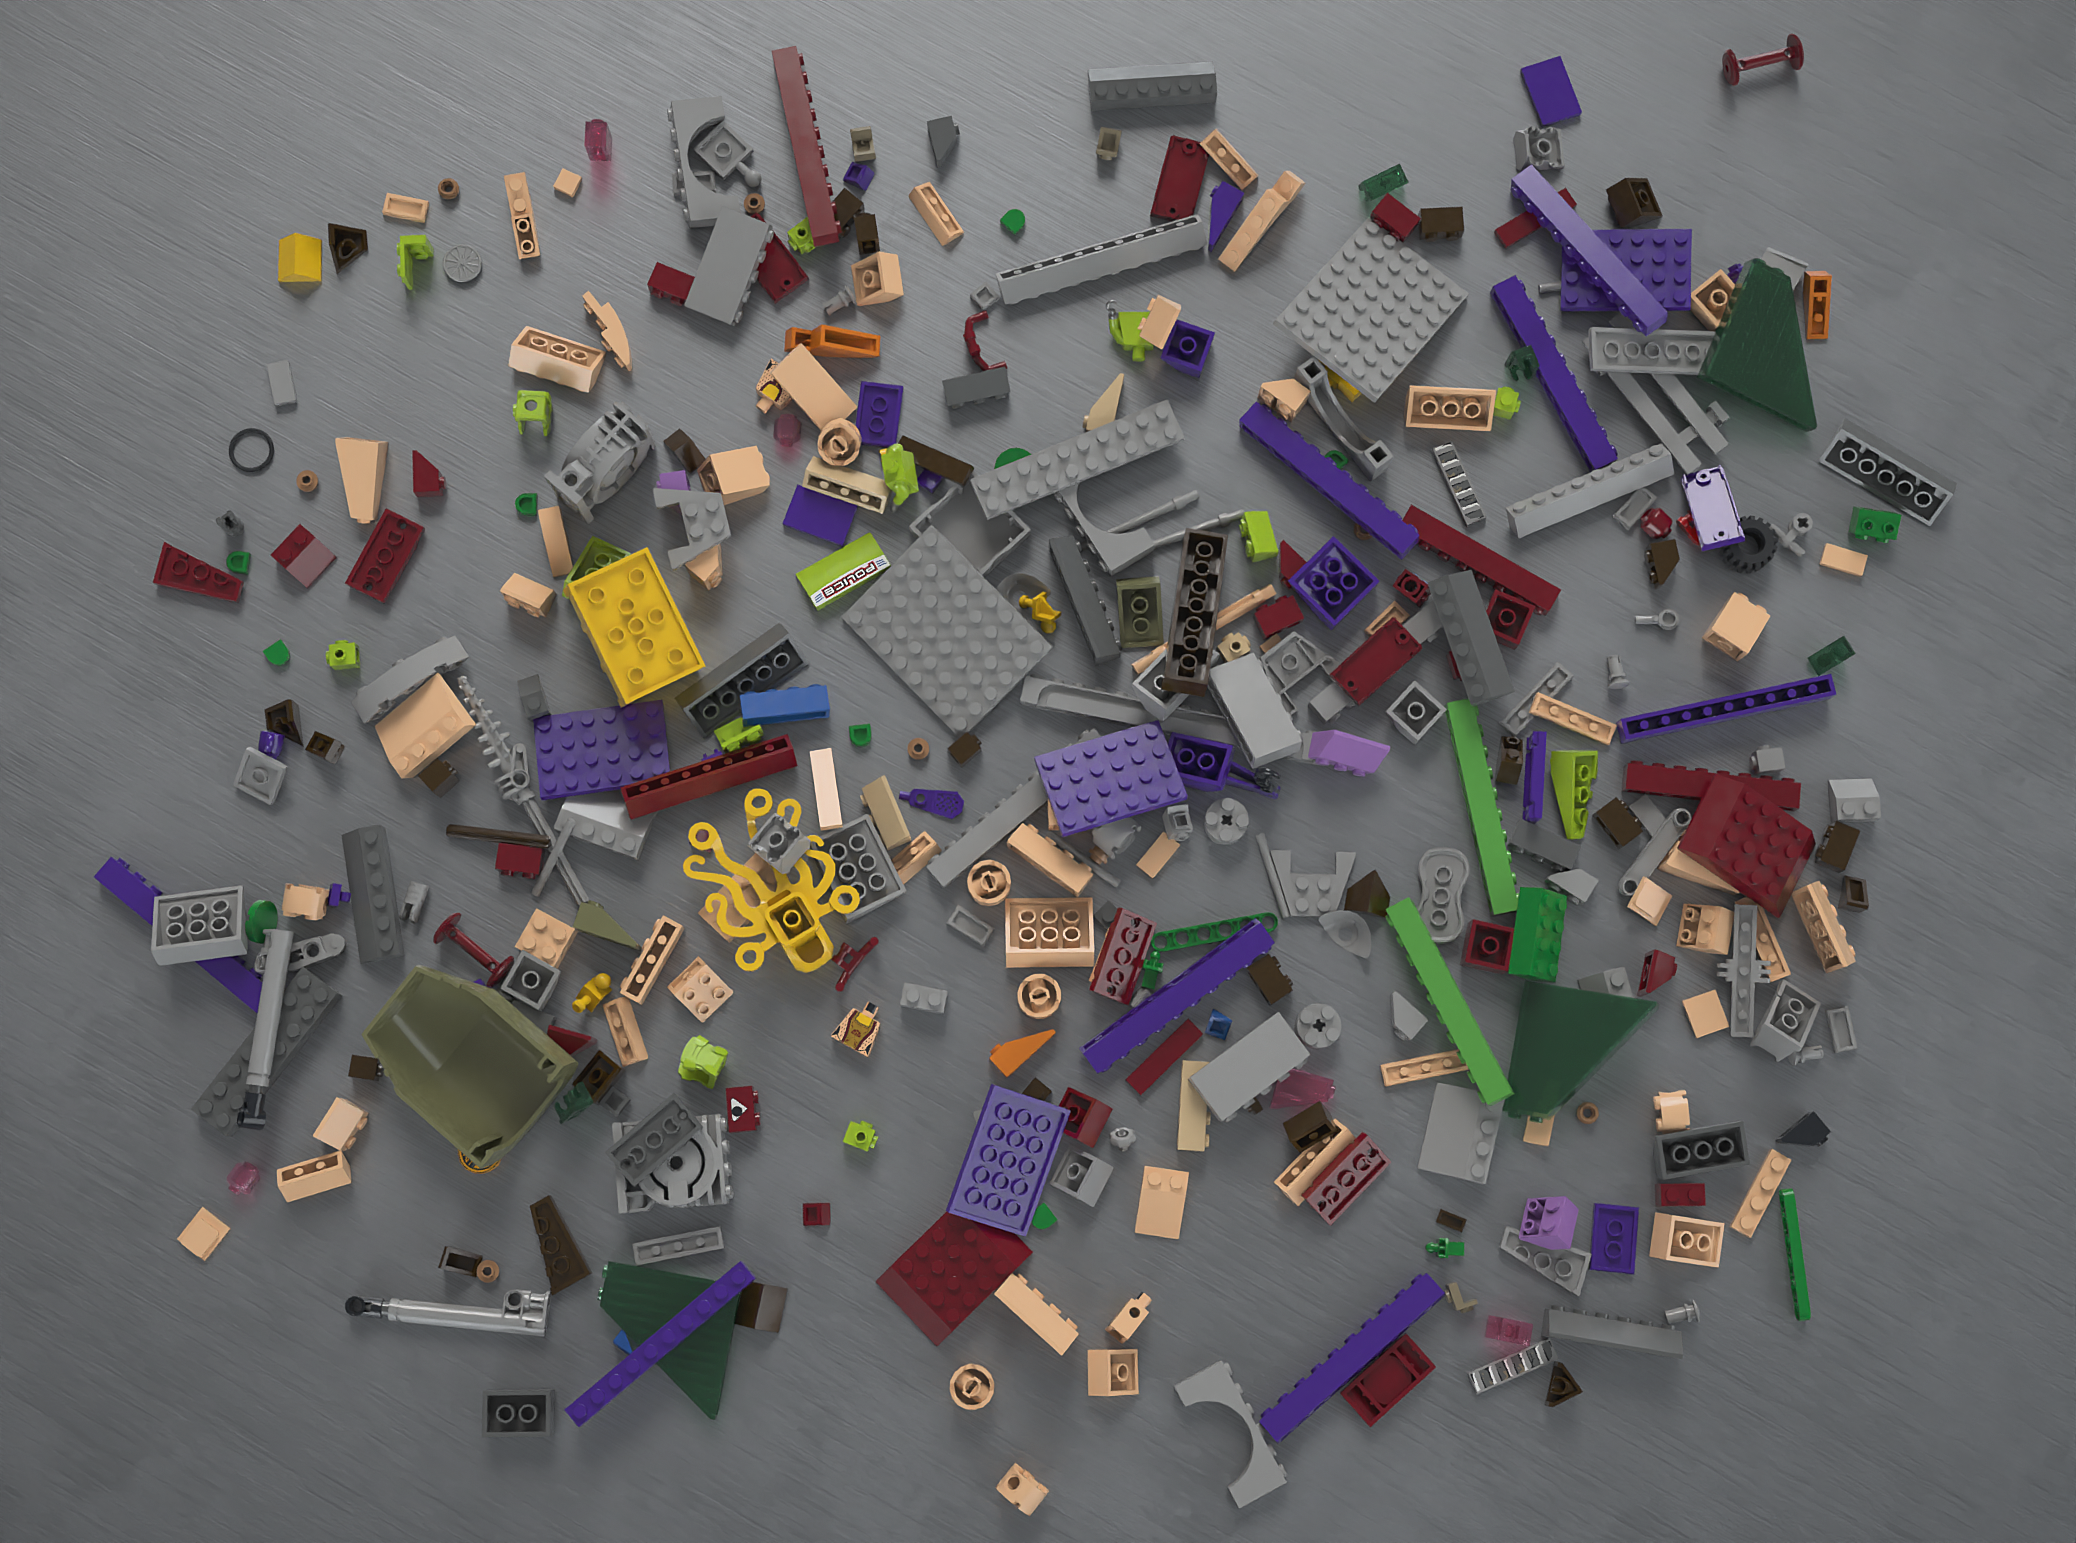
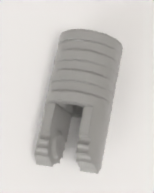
M410 881L399 914L400 920L410 918L411 923H418L429 886Z

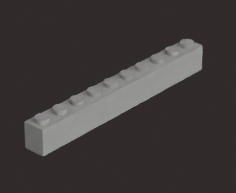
M1196 214L996 273L1001 297L1005 305L1016 304L1020 300L1037 298L1040 294L1046 292H1057L1063 287L1077 286L1081 282L1097 280L1107 274H1118L1124 269L1138 268L1144 263L1158 262L1168 256L1175 257L1188 250H1199L1202 246L1207 245L1203 221Z
M1094 728L1090 732L1087 729L1078 736L1079 741L1075 744L1101 736ZM1038 771L1028 778L1029 782L1025 786L1021 784L1011 792L1013 796L1007 801L1005 798L999 801L994 806L996 808L995 811L991 814L987 812L978 819V825L974 828L970 826L961 833L963 837L957 842L955 840L951 841L944 848L946 851L942 855L936 854L928 861L927 870L943 889L954 882L1014 832L1022 823L1026 822L1047 804L1048 797Z

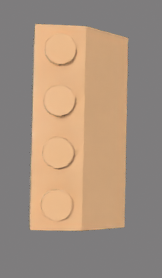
M526 326L511 344L508 367L515 368L520 372L533 374L538 378L554 381L559 385H567L576 388L578 391L589 393L597 381L606 352Z
M1410 386L1405 399L1403 415L1405 426L1491 431L1496 390Z
M1022 823L1007 840V847L1078 898L1093 877L1092 869L1083 862L1078 864L1074 861V856L1067 850L1061 851L1056 848L1057 843L1046 836L1044 839L1038 835L1039 830L1031 824L1026 826Z
M755 853L744 866L754 870L763 880L766 887L770 891L775 892L777 881L771 865ZM734 875L732 879L739 884L746 904L752 908L759 906L760 898L751 883L739 875ZM724 885L717 893L724 895L727 899L726 920L731 926L745 927L750 920L738 912L729 889ZM713 900L712 907L714 910L712 913H709L704 906L698 914L730 943L735 937L723 933L719 928L716 915L720 907V901Z

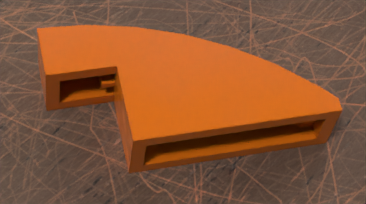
M823 324L812 331L791 327L785 332V352H791L802 343L812 356L837 358L879 357V335Z

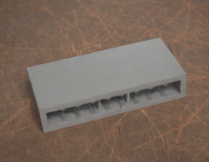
M722 206L684 306L733 326L736 325V322L739 323L743 316V311L741 310L743 304L748 302L751 291H749L751 283H755L759 271H757L759 262L762 263L765 259L766 251L764 249L767 242L770 243L773 238V226Z
M1254 653L1210 669L1208 688L1252 769L1299 752L1303 741L1302 735L1299 730L1295 729L1291 714L1285 711L1281 696L1274 691L1271 678L1266 676L1262 662L1259 659L1257 660Z
M1277 1012L1188 1078V1080L1218 1121L1221 1122L1225 1119L1226 1122H1229L1238 1115L1235 1111L1243 1106L1246 1109L1255 1102L1253 1098L1260 1093L1263 1096L1272 1090L1271 1084L1276 1080L1281 1083L1290 1076L1288 1071L1296 1067L1298 1070L1308 1063L1306 1058L1310 1056V1053L1281 1014Z

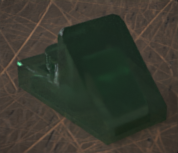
M1842 636L1807 659L1817 675L1820 676L1856 653L1846 637Z

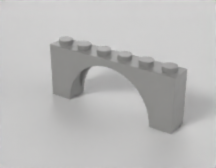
M722 96L671 101V107L667 109L668 121L673 123V129H670L672 142H676L674 159L679 161L680 167L677 169L678 181H682L683 188L680 189L681 201H685L686 208L683 209L684 220L689 222V228L715 226L722 206L741 213L738 196L722 195L703 186L690 169L687 152L693 140L702 131L719 125L724 121L725 114Z
M1313 356L1297 368L1294 379L1310 390L1307 401L1371 482L1388 469L1394 456L1381 440H1371L1351 421L1330 387L1327 377L1328 372L1319 360Z
M1081 482L1053 493L1059 503L1063 502L1066 509L1064 511L1070 520L1074 519L1078 525L1076 526L1078 534L1081 538L1085 537L1089 542L1087 547L1092 555L1096 554L1100 559L1098 563L1103 572H1108L1111 577L1155 551V544L1144 527L1129 533L1115 534L1102 531L1090 524L1081 513L1077 502V493Z
M1220 1360L1174 1385V1388L1185 1407L1202 1401L1219 1402L1233 1408L1247 1424L1251 1436L1250 1459L1238 1479L1227 1486L1236 1505L1240 1509L1287 1483L1284 1477L1288 1475L1282 1464L1277 1465L1274 1456L1277 1454L1271 1443L1267 1445L1264 1441L1263 1436L1266 1433L1261 1424H1255L1252 1418L1255 1413L1249 1403H1244L1241 1397L1244 1395L1239 1383L1234 1384L1230 1376L1233 1375L1229 1364H1223Z

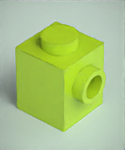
M806 217L787 232L789 246L794 251L798 250L801 255L815 248L808 217Z
M1498 387L1493 415L1510 420L1514 412L1518 413L1521 404V401L1518 400L1519 393L1514 392V389L1510 387Z
M347 640L335 641V644L329 645V651H326L327 664H330V667L334 670L360 668L359 646L355 642L348 643Z
M862 1120L860 1124L850 1121L843 1142L869 1152L870 1148H875L878 1136L875 1135L876 1130L872 1129V1124Z

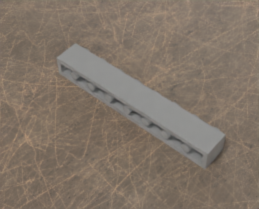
M1662 443L1654 445L1647 450L1635 453L1630 457L1613 462L1581 477L1574 478L1545 492L1535 494L1523 501L1516 502L1506 507L1509 527L1518 538H1521L1674 475L1671 453Z
M1434 600L1402 625L1421 645L1427 640L1429 643L1435 640L1440 635L1438 631L1443 628ZM1404 634L1400 635V639L1404 640L1406 638ZM1334 681L1314 697L1308 706L1325 725L1327 722L1334 723L1341 717L1340 712L1344 708L1349 710L1356 703ZM1348 682V686L1353 687V682Z

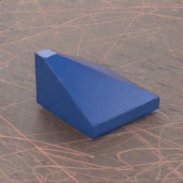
M1213 1009L1205 1034L1225 1040L1232 1020Z
M621 1330L613 1340V1344L627 1355H630L633 1351L625 1331Z

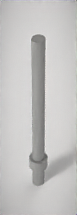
M1195 490L1182 497L1179 495L1172 498L1171 502L1105 532L1121 534L1174 509L1184 508L1185 504L1199 498L1198 492ZM1087 540L1080 543L1083 551L1088 549L1087 544L1089 542Z
M1241 509L1230 514L1218 515V518L1191 527V529L1208 531L1219 526L1222 528L1226 527L1231 522L1242 519L1244 511ZM1185 530L1154 540L1155 549L1183 540Z

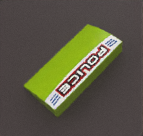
M869 532L796 573V576L815 609L819 611L884 574L891 567V564Z

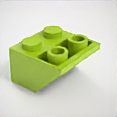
M1244 512L1242 520H1240L1239 532L1241 537L1246 539L1244 549L1247 558L1251 557V561L1254 563L1277 557L1279 551L1268 512Z

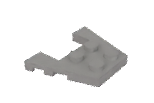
M653 489L657 509L680 504L689 546L668 550L672 571L678 570L680 566L691 562L701 553L712 549L731 537L721 493Z
M1295 631L1259 657L1264 667V673L1267 677L1271 678L1274 691L1281 696L1285 711L1291 715L1299 709L1285 691L1318 665L1331 682H1334L1329 674L1340 665L1334 658L1316 648L1315 645Z
M1270 851L1290 917H1320L1323 914L1337 911L1356 857V852L1335 853V874L1290 873L1291 851Z

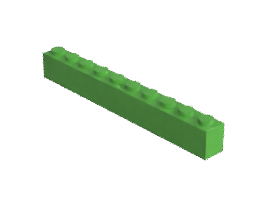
M1469 699L1448 702L1444 706L1447 709L1445 714L1490 917L1517 912L1519 893H1516L1514 887L1517 884L1515 873L1511 872L1510 869L1512 857L1510 851H1506L1505 829L1502 830L1500 821L1503 820L1500 808H1497L1495 800H1498L1496 788L1492 787L1491 784L1493 772L1491 766H1487V746L1483 745L1481 739L1484 736L1483 727L1477 721L1479 709L1478 706H1472Z
M1408 897L1387 908L1388 915L1385 916L1391 928H1396L1398 932L1396 939L1400 946L1406 947L1408 951L1406 958L1411 966L1415 965L1419 973L1416 974V977L1421 986L1425 984L1429 992L1426 993V996L1431 1005H1436L1439 1011L1436 1015L1442 1025L1446 1024L1449 1030L1446 1034L1452 1044L1456 1043L1459 1049L1456 1053L1461 1063L1467 1064L1469 1079L1473 1084L1477 1083L1480 1089L1477 1091V1094L1482 1103L1487 1102L1489 1106H1492L1514 1095L1413 900Z

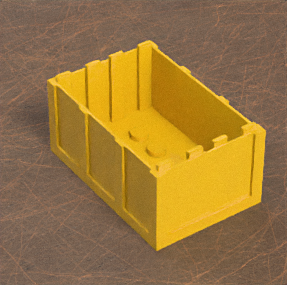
M648 547L573 581L563 589L566 598L569 597L582 623L580 626L583 632L587 633L601 662L600 667L603 673L606 672L619 698L617 701L620 707H624L636 699L705 667V663Z

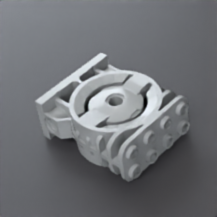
M623 401L621 403L615 402L613 404L615 412L610 413L607 411L603 417L597 420L579 438L567 455L562 471L558 476L550 470L544 476L555 496L588 525L594 520L590 509L595 504L606 501L619 491L636 472L642 461L645 460L648 449L654 450L656 447L654 444L655 439L650 432L651 429L647 426L648 423L639 415L635 417L631 412V408Z
M722 1114L695 1116L703 1125V1128L692 1138L699 1143L704 1152L705 1169L700 1180L693 1186V1197L689 1198V1185L697 1179L702 1169L701 1153L691 1141L685 1143L653 1171L656 1179L668 1187L669 1200L664 1198V1189L659 1187L650 1175L639 1183L643 1191L630 1192V1181L615 1165L618 1213L628 1214L650 1211L656 1203L671 1208L729 1204L730 1199H734L733 1186L729 1185L728 1177L732 1176L731 1163L727 1162L726 1155L730 1154V1143L725 1140V1132H728V1120L723 1118ZM641 1121L612 1123L613 1144ZM679 1156L683 1161L682 1166L679 1169H674L671 1161L674 1157ZM626 1161L624 1162V1167L628 1168L630 1164ZM647 1196L652 1198L649 1204L647 1203Z

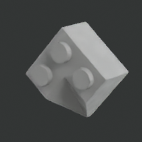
M1414 680L1385 713L1398 731L1415 745L1447 709Z

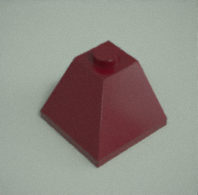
M1656 949L1645 953L1637 996L1642 997L1653 992L1669 981L1672 976H1675L1677 971L1676 957Z
M553 1025L548 1026L547 1035L572 1057L597 1043V1039L592 1036Z

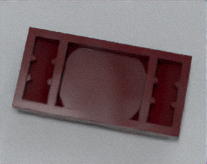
M1405 1333L1366 1369L1359 1373L1340 1394L1365 1423L1371 1427L1431 1373L1436 1366L1409 1335Z

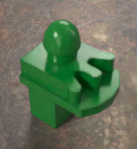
M1153 951L1150 954V961L1144 960L1142 970H1145L1141 987L1151 990L1155 989L1158 973H1162L1164 963H1158L1161 957L1158 951Z
M1449 1238L1436 1239V1243H1427L1425 1249L1429 1253L1436 1252V1257L1448 1258V1255L1464 1256L1465 1242H1449Z

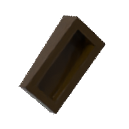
M1440 1209L1436 1220L1437 1223L1461 1233L1467 1221L1465 1218Z

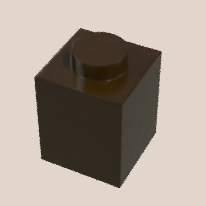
M966 732L949 746L947 750L962 768L982 752L980 747L982 743L975 734L971 736Z
M352 1054L348 1077L379 1082V1077H382L384 1074V1067L378 1058Z

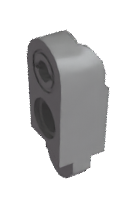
M331 933L293 943L288 971L296 973L302 967L309 969L337 958V956L342 955L346 948L345 939L340 935ZM314 946H318V955L315 957H311V948ZM297 955L298 961L293 963L292 957Z

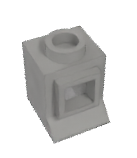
M1188 804L1167 807L1162 818L1168 840L1176 839V841H1182L1187 839L1193 831Z

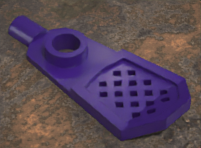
M913 789L911 792L900 791L899 799L909 801L910 806L951 820L962 813L964 800L955 791ZM918 795H923L925 800L918 802L916 798Z

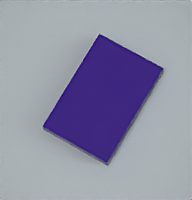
M1561 56L1521 68V75L1541 127L1582 114Z
M861 381L855 424L862 437L861 445L888 448L897 443L903 386Z
M797 484L782 524L843 547L858 506Z
M1601 1203L1593 1204L1590 1253L1592 1255L1589 1261V1270L1624 1274L1635 1273L1639 1207Z

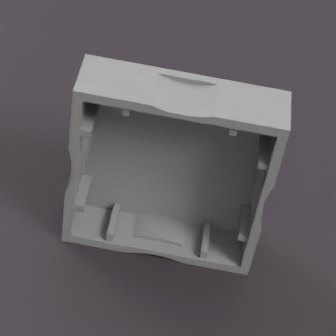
M973 470L965 486L955 483L939 502L930 506L909 526V531L918 539L933 525L985 578L1031 536V529L1012 510L989 520L986 519L970 483V479L978 476Z

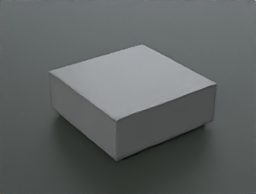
M984 282L970 294L972 300L982 311L987 310L1000 299V296L987 282Z

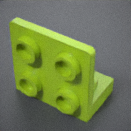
M426 235L400 236V243H397V255L400 256V264H397V274L408 289H413V257L422 260L427 259L429 256H434V248Z
M742 717L714 730L725 754L741 749L747 744L754 745L762 740L761 737L764 736L760 725L743 727Z

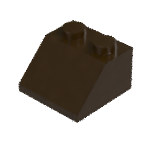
M1624 178L1606 189L1608 201L1613 206L1616 221L1621 228H1633L1663 216L1648 178Z

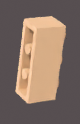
M340 1150L277 1169L278 1188L285 1200L290 1202L352 1183L350 1165Z

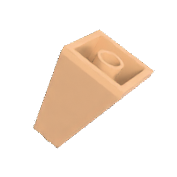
M350 437L335 438L350 517L356 518L358 523L370 524L371 520L378 518L389 442Z
M1685 831L1657 867L1662 872L1731 895L1739 893L1734 887L1677 849Z

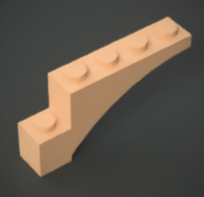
M1284 171L1273 188L1265 191L1218 260L1234 272L1237 271L1269 227L1296 198L1305 182L1291 171Z

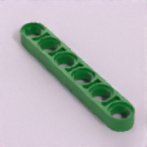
M1266 912L1162 931L1152 937L1151 946L1155 951L1167 952L1225 941L1241 929L1240 924L1242 921L1248 920L1251 922L1256 918L1262 923V919L1266 916L1274 920L1272 928H1265L1270 933L1277 928L1278 919L1273 913ZM1223 924H1227L1231 928V934L1227 937L1219 933V927ZM1199 929H1207L1210 937L1207 940H1200L1197 936ZM1184 932L1188 935V942L1186 944H1179L1176 941L1178 933ZM1156 937H1165L1167 945L1164 948H1157L1154 943Z
M1792 1188L1780 1189L1779 1201L1794 1312L1797 1321L1810 1320L1811 1310L1795 1194Z

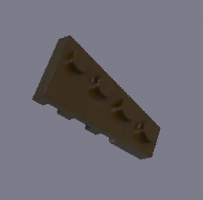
M548 1195L530 1205L536 1234H538L541 1245V1254L546 1265V1274L551 1285V1294L555 1295L592 1274V1271L552 1196Z

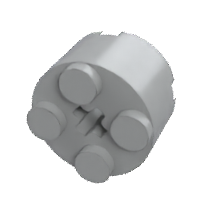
M1224 798L1217 800L1208 808L1205 814V833L1213 842L1228 845L1236 843L1247 830L1249 823L1248 813L1245 807L1234 799ZM1223 818L1231 820L1230 826L1228 824L1222 825Z
M1131 817L1095 827L1092 831L1094 835L1092 841L1111 859H1114L1115 853L1120 855L1136 838L1133 833L1135 830L1140 832L1141 826Z
M1320 1003L1312 1004L1298 1014L1294 1024L1295 1034L1307 1047L1313 1049L1327 1047L1339 1037L1341 1032L1340 1017L1331 1006ZM1316 1020H1318L1319 1024L1323 1025L1320 1032L1317 1029H1313Z

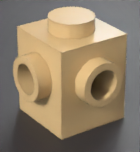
M1238 632L1235 635L1233 633L1226 635L1221 639L1222 643L1217 645L1216 648L1223 662L1227 663L1248 655L1251 650L1249 648L1251 644L1245 635L1241 636Z

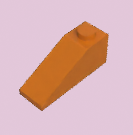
M1804 271L1803 303L1806 339H1828L1832 275L1826 271Z
M1051 1029L1006 1042L1002 1046L997 1044L990 1051L992 1055L989 1059L1008 1078L1051 1039L1056 1032Z

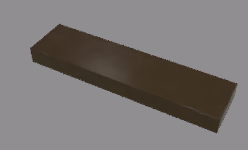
M902 435L898 444L902 445L904 451L913 453L916 466L961 486H965L975 469L966 462Z

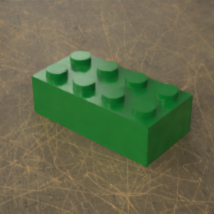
M1520 887L1508 974L1532 981L1556 983L1559 953L1561 952V938L1564 930V916L1567 908V896L1544 888Z

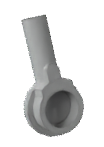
M1664 609L1659 615L1635 616V624H1658L1664 630H1672L1679 623V616L1672 609Z

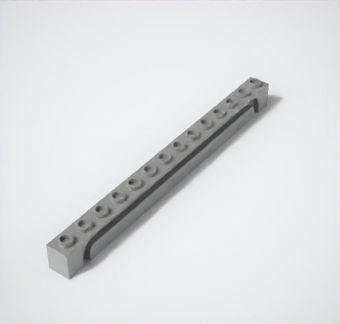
M1031 674L1030 677L1025 676L1020 705L1131 728L1159 720L1144 708L1138 696L1136 698L1128 697L1127 693L1116 691L1115 694L1107 693L1106 689L1094 687V690L1085 688L1084 684L1080 683L1068 685L1064 684L1063 680L1052 678L1051 681L1044 680L1043 676ZM1180 704L1164 722L1159 720L1165 735L1171 736L1172 732L1233 745L1235 749L1242 750L1222 713L1219 716L1207 709L1195 711L1191 710V706ZM1315 731L1300 732L1303 741L1299 752L1285 756L1282 759L1317 765L1315 763L1316 760L1308 758L1312 734Z

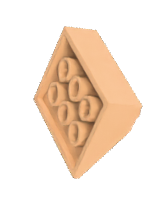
M437 673L376 724L375 729L389 762L400 777L404 779L414 778L476 726V724L442 676Z
M1820 881L1793 891L1791 896L1825 972L1829 973L1856 962L1854 959L1856 956L1855 951L1851 945H1848L1845 939L1846 931L1842 925H1839L1836 919L1837 911L1828 901L1826 887L1823 884L1821 885Z
M1092 897L1005 899L1006 968L1094 967Z
M1012 1273L994 1294L1062 1356L1079 1333L1075 1331L1078 1326L1069 1318L1064 1321L1059 1316L1061 1311L1052 1303L1048 1306L1043 1301L1045 1296L1036 1288L1033 1291L1026 1286L1028 1281L1020 1273L1016 1276Z

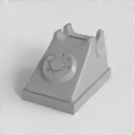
M1783 979L1779 983L1775 995L1754 1033L1755 1036L1751 1040L1750 1046L1757 1045L1776 1057L1775 1062H1779L1795 1051L1799 1052L1804 1046L1821 1003Z

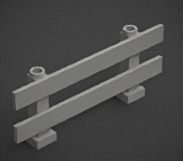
M1621 313L1609 321L1613 328L1635 329L1632 321ZM1587 337L1582 343L1589 350V337ZM1596 371L1599 376L1608 374L1687 475L1702 465L1687 446L1698 436L1702 438L1714 455L1729 445L1714 425L1717 424L1719 427L1729 418L1727 413L1717 401H1714L1706 409L1707 413L1705 414L1674 374L1650 373L1691 424L1679 434L1629 372Z

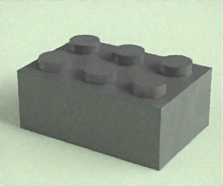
M555 1389L484 1390L482 1437H546L554 1435Z

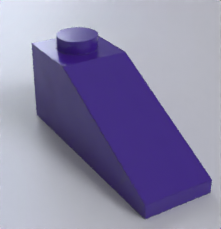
M1224 181L1221 182L1219 187L1215 186L1210 194V197H1212L1208 251L1210 252L1213 251L1244 198V192Z

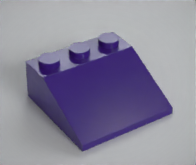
M1334 536L1288 580L1289 584L1313 613L1331 631L1380 582Z

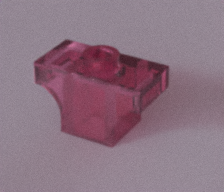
M1488 1315L1484 1337L1530 1346L1533 1324Z

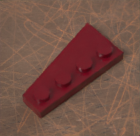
M166 542L163 543L153 579L155 585L239 603L244 584L243 581Z

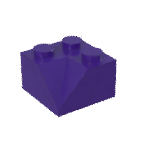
M1176 319L1160 359L1179 372L1200 378L1214 340L1215 332Z

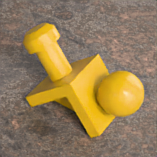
M1043 591L1033 599L1022 595L1019 598V606L1021 608H1032V619L1041 621L1040 627L1043 632L1048 634L1054 632L1057 626L1055 620L1061 616V611L1053 610L1047 602V592Z
M600 973L588 981L576 996L577 1000L572 1003L573 1010L581 1013L586 1007L592 1013L599 1002L612 991L609 987L611 985L610 976L606 973Z

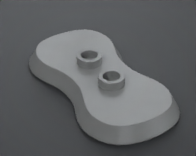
M1445 847L1433 848L1428 850L1419 862L1418 871L1422 884V897L1417 910L1434 942L1444 944L1455 941L1464 928V915L1460 898L1462 889L1469 876L1470 867L1466 856L1462 852Z

